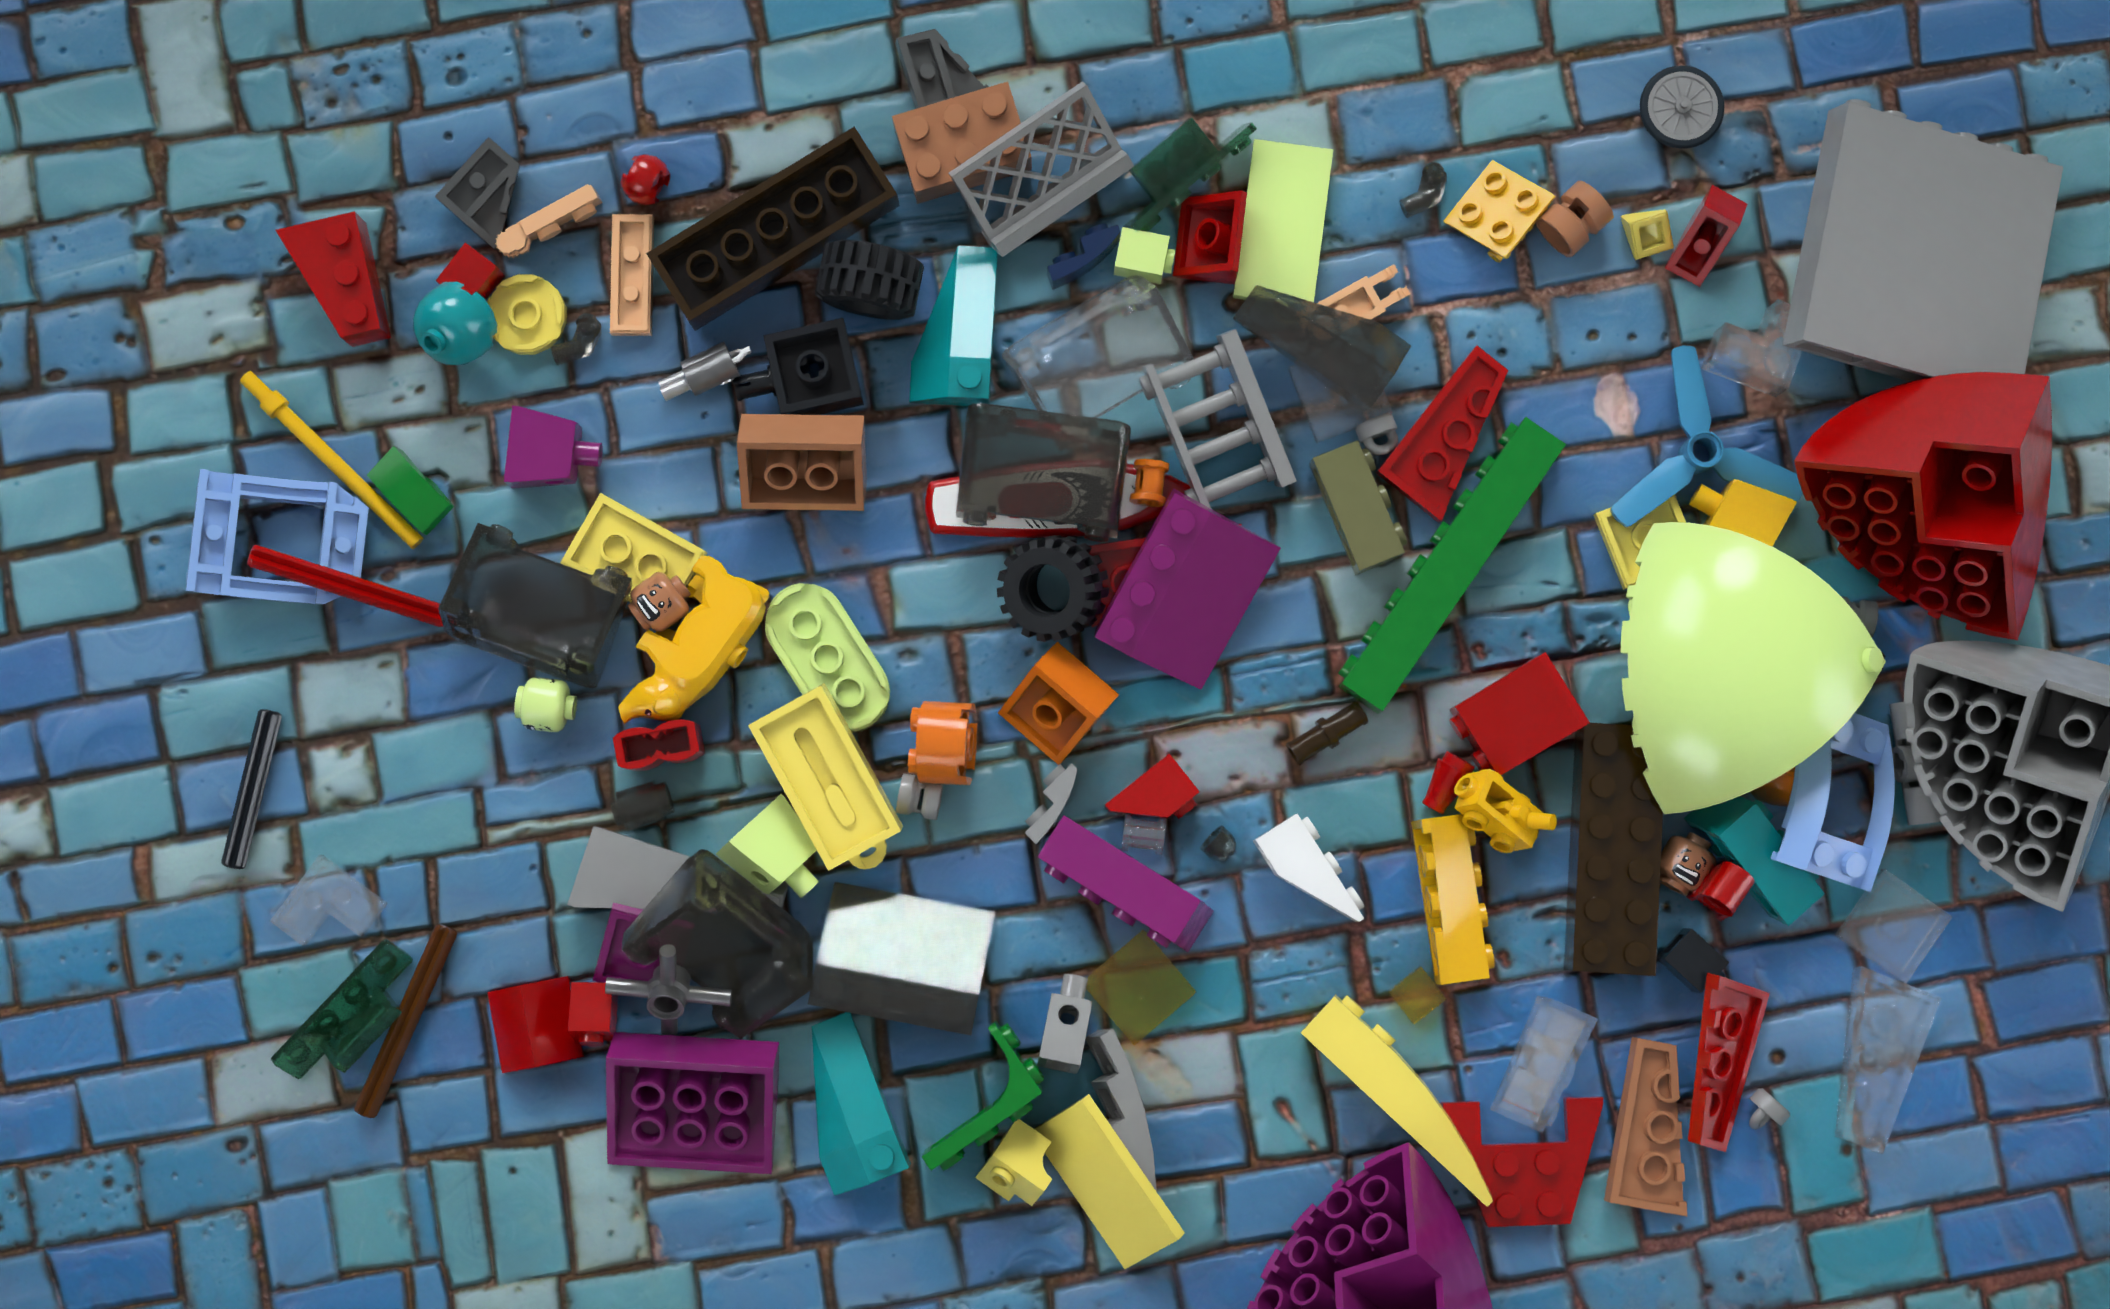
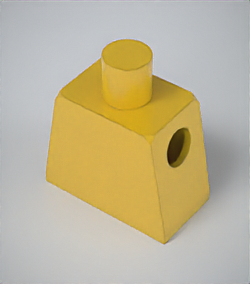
M1736 479L1727 483L1720 494L1701 483L1689 502L1690 506L1708 515L1703 525L1731 530L1772 547L1797 504V501Z

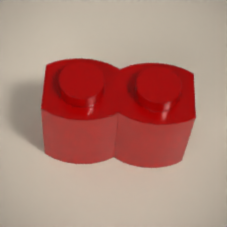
M676 719L667 721L657 726L654 730L645 727L629 728L613 737L617 765L631 771L650 770L658 767L665 761L670 763H687L705 754L701 727L690 720Z

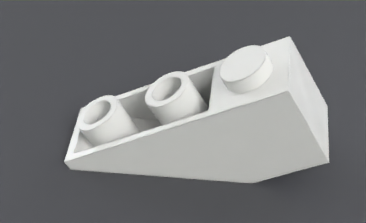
M1294 814L1253 840L1275 876L1355 922H1360L1364 919L1359 911L1365 907L1362 900L1352 886L1345 889L1337 875L1342 873V869L1330 852L1323 854L1315 840L1320 838V835L1308 817L1301 820L1298 814Z

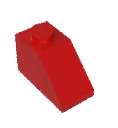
M1712 185L1689 221L1667 261L1665 269L1700 287L1740 226L1748 204Z
M1168 754L1107 802L1104 807L1110 813L1167 819L1174 813L1180 819L1198 805L1193 797L1200 791L1173 757Z

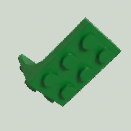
M995 1020L988 1026L989 1031L1002 1048L1008 1061L1009 1081L1005 1090L993 1103L925 1149L922 1159L931 1171L939 1165L945 1171L964 1157V1147L973 1141L978 1147L989 1141L999 1133L997 1124L1007 1117L1014 1123L1033 1109L1034 1105L1031 1101L1042 1094L1043 1087L1040 1083L1044 1081L1045 1077L1031 1057L1025 1061L1016 1049L1020 1046L1021 1042L1008 1023L1001 1027Z

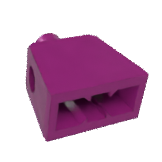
M512 405L504 482L511 488L575 484L579 465L601 466L603 455L602 443L581 441L582 427L575 421Z

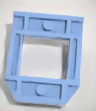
M200 469L196 488L197 494L188 571L186 573V591L322 605L341 597L340 595L299 582L231 575L240 498L325 506L319 565L361 578L369 507L355 496L350 495L338 483L288 480L236 473L228 474Z
M1854 713L1849 721L1829 741L1803 762L1795 766L1790 800L1781 826L1786 831L1779 852L1773 851L1772 860L1871 892L1888 841L1894 810V762L1887 724ZM1831 749L1874 765L1873 805L1863 846L1821 832L1831 786Z

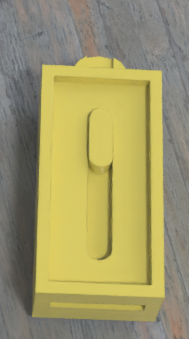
M823 683L749 724L748 726L828 871L847 860L859 869H870L879 865L887 852L886 839L901 832L903 824L826 684ZM869 848H876L871 855L861 856V853Z

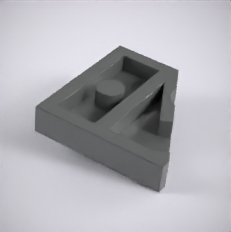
M936 29L896 39L895 45L915 109L989 87L987 84L983 86L969 71L970 66L959 54L951 51L948 42Z
M488 137L435 195V198L491 248L496 250L497 245L495 243L497 240L495 238L501 234V231L503 232L520 164Z

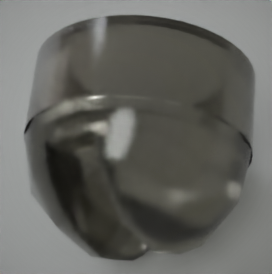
M1221 825L1205 839L1200 849L1214 861L1224 862L1229 859V856L1234 855L1237 846L1233 835Z

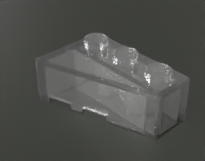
M1537 996L1490 1110L1542 1133L1546 1125L1552 1126L1560 1104L1557 1102L1564 1088L1569 1086L1573 1078L1575 1065L1588 1042L1598 1018L1552 998Z

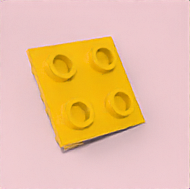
M1492 160L1443 222L1490 249L1487 252L1489 257L1500 263L1503 258L1508 259L1511 256L1510 253L1520 241L1524 240L1527 232L1532 230L1535 222L1548 209V206L1556 196Z

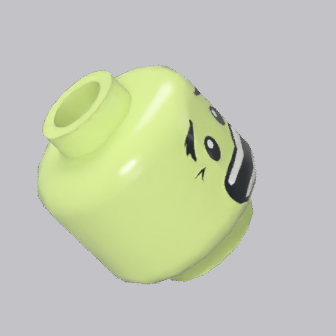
M532 677L526 682L525 686L518 687L514 713L516 718H521V722L526 729L559 732L565 727L567 720L575 719L577 696L570 695L569 686L565 681Z

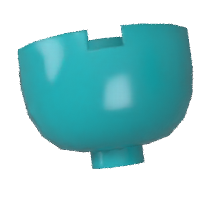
M444 282L427 293L419 302L413 318V331L419 345L435 361L445 365H466L481 357L494 345L492 343L493 336L497 333L498 325L493 310L484 297L478 292L471 295L466 290L461 289L464 284L459 282Z

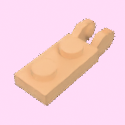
M587 184L520 220L518 223L505 229V232L501 231V234L495 238L497 240L495 243L497 245L496 248L504 256L507 255L508 258L512 257L514 259L519 254L523 255L529 252L533 240L539 238L540 242H543L558 235L562 231L560 226L574 219L578 223L590 218L597 212L595 207L603 202L592 185Z
M1394 264L1369 278L1367 276L1361 278L1295 315L1313 351L1386 311L1385 308L1410 295L1406 286L1394 290L1389 296L1380 300L1373 286L1392 279L1398 273Z

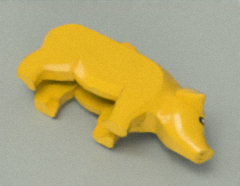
M702 555L691 570L696 575L687 587L691 593L689 598L696 599L701 604L685 616L676 632L671 629L655 633L647 630L636 645L638 650L646 652L653 660L655 672L652 677L638 683L619 704L618 709L623 723L626 724L634 718H649L665 722L680 719L687 708L716 686L730 666L734 669L738 667L748 652V648L745 647L746 643L763 620L769 591L751 581L728 574L722 563L718 560Z

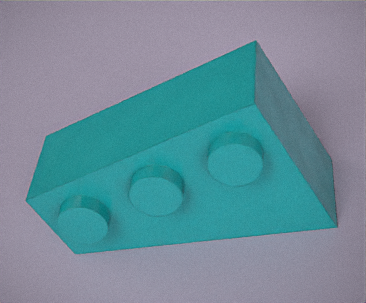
M1739 796L1717 805L1693 810L1683 818L1691 828L1696 827L1706 832L1714 843L1710 849L1717 857L1723 855L1728 862L1740 866L1754 878L1755 883L1749 890V893L1770 917L1789 926L1825 894L1816 882L1819 875L1771 859L1773 851L1779 852L1785 832L1775 829L1770 822L1773 815L1761 801L1756 799L1752 802Z

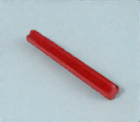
M254 545L251 548L247 560V565L252 568L434 626L444 627L450 615V608L446 605L259 545Z

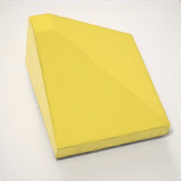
M1667 210L1630 213L1620 216L1635 260L1674 248Z

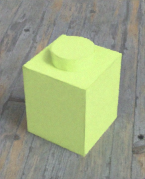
M1122 227L1114 275L1161 284L1163 272L1171 274L1176 251L1168 249L1170 236Z

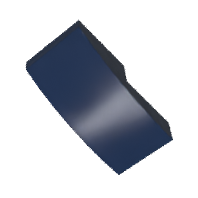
M1106 223L1093 226L1085 231L1086 236L1080 238L1079 247L1082 254L1076 256L1075 252H1068L1055 257L1052 260L1053 264L1047 266V276L1052 290L1078 279L1102 262L1120 241L1121 231L1119 226L1115 225L1108 228Z

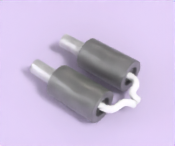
M721 342L680 362L682 366L681 371L658 381L661 387L660 391L665 401H668L689 390L697 396L718 385L726 384L739 376L735 364L752 352L749 346L729 352L725 342Z

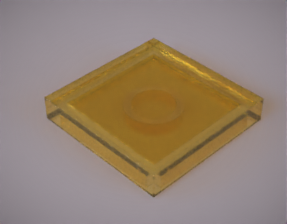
M1144 929L1086 977L1088 978L1086 987L1088 992L1134 1046L1196 993L1195 989L1156 943L1146 936L1147 933Z

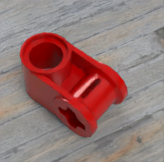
M1723 861L1721 864L1713 867L1696 890L1688 892L1686 897L1691 901L1698 900L1715 913V918L1722 922L1725 918L1734 915L1755 883V880L1740 866Z

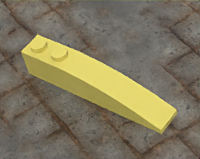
M1335 994L1302 1030L1301 1034L1488 1207L1493 1202L1492 1195L1470 1150L1451 1118L1425 1082L1391 1046L1396 1040L1378 1023L1374 1028H1371L1361 1018L1365 1011L1348 995L1341 1000Z

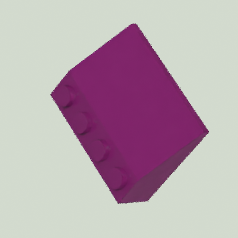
M1173 488L1097 625L1094 637L1140 662L1198 689H1202L1281 547Z
M614 1032L606 1056L607 1164L772 1174L779 1081V1042Z

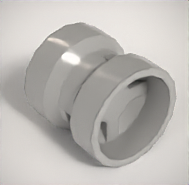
M903 773L896 813L909 815L912 812L921 813L926 819L937 820L944 784L919 783L916 775ZM922 789H925L922 805H919Z

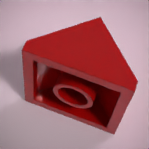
M1240 190L1182 198L1173 270L1174 277L1235 284L1239 268L1247 192Z
M569 976L487 992L502 1073L584 1057L583 1047L579 1044V1040H574L568 1032L571 993Z

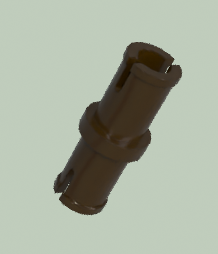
M1353 701L1349 706L1328 719L1322 717L1315 721V727L1296 739L1287 742L1286 747L1292 758L1300 766L1304 761L1328 746L1331 749L1338 746L1341 738L1360 726L1366 725L1369 721L1361 706L1356 701Z

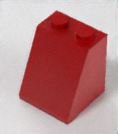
M1546 652L1529 660L1449 709L1454 716L1449 719L1450 724L1461 740L1465 738L1469 740L1475 750L1471 757L1479 771L1491 769L1500 775L1590 723Z

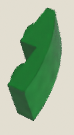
M395 446L367 474L383 495L425 535H428L454 507L435 482L425 477L405 452Z

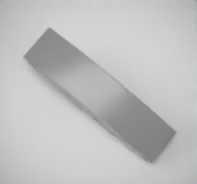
M1114 1029L1097 1030L1085 1039L1103 1072V1075L1093 1080L1091 1084L1109 1117L1107 1121L1157 1192L1154 1153L1146 1113L1132 1068Z

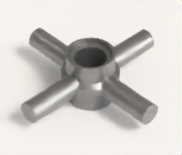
M671 944L663 945L660 948V966L654 970L653 978L649 981L611 977L606 979L605 994L648 998L647 1010L654 1017L661 1019L662 1035H677L678 1018L682 1016L685 1005L688 1002L730 1007L732 1000V990L689 986L691 976L685 968L677 965L676 948Z

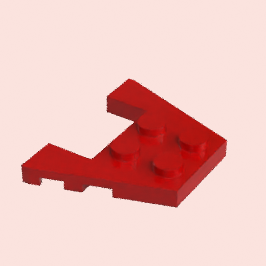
M1603 1097L1563 1098L1565 1141L1482 1144L1479 1101L1440 1102L1470 1150L1492 1195L1493 1202L1488 1207L1474 1195L1487 1227L1571 1224L1603 1108Z

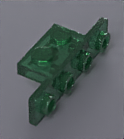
M1192 117L1184 121L1129 170L1151 198L1152 202L1123 227L1134 229L1136 232L1138 230L1147 232L1161 220V217L1158 215L1159 212L1169 204L1173 208L1178 206L1191 195L1192 192L1189 190V187L1199 178L1203 182L1207 181L1222 168L1219 161L1228 153L1235 156L1251 144L1252 140L1249 136L1257 129L1252 122L1241 125L1215 147Z
M388 939L382 940L271 1057L273 1064L296 1079H301L325 1054L333 1067L345 1073L401 1015L402 1011L386 989L412 963V957Z

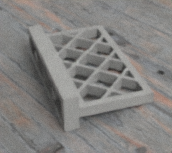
M1080 82L948 174L981 227V233L987 243L1001 257H1004L1132 169L1134 165L1128 154L1120 147L1088 86L1084 82ZM1082 97L1087 106L1082 123L1066 120L1069 106ZM1093 119L1096 122L1097 126L1091 125ZM1043 123L1054 125L1049 146L1032 143L1036 128ZM1063 127L1080 129L1075 150L1058 147ZM1089 131L1101 133L1107 142V145L1094 154L1084 152ZM1010 146L1021 148L1016 168L999 165L1002 151ZM1030 149L1047 152L1042 173L1025 170ZM1056 154L1072 157L1069 171L1062 176L1050 175ZM976 169L988 171L983 191L969 189L963 178ZM997 172L1014 175L1008 196L991 193ZM1023 177L1039 180L1036 194L1028 199L1017 197ZM974 197L980 198L979 205ZM989 200L1005 202L1006 206L1003 216L989 224L985 217Z

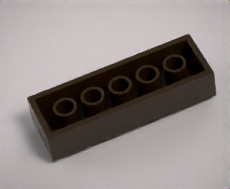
M854 126L646 254L690 325L696 331L822 254L826 243L845 240L900 206L896 191Z
M1589 723L1575 732L1564 970L1656 976L1663 811L1654 798L1643 774L1648 766L1642 748H1634L1631 735L1634 732L1632 725Z

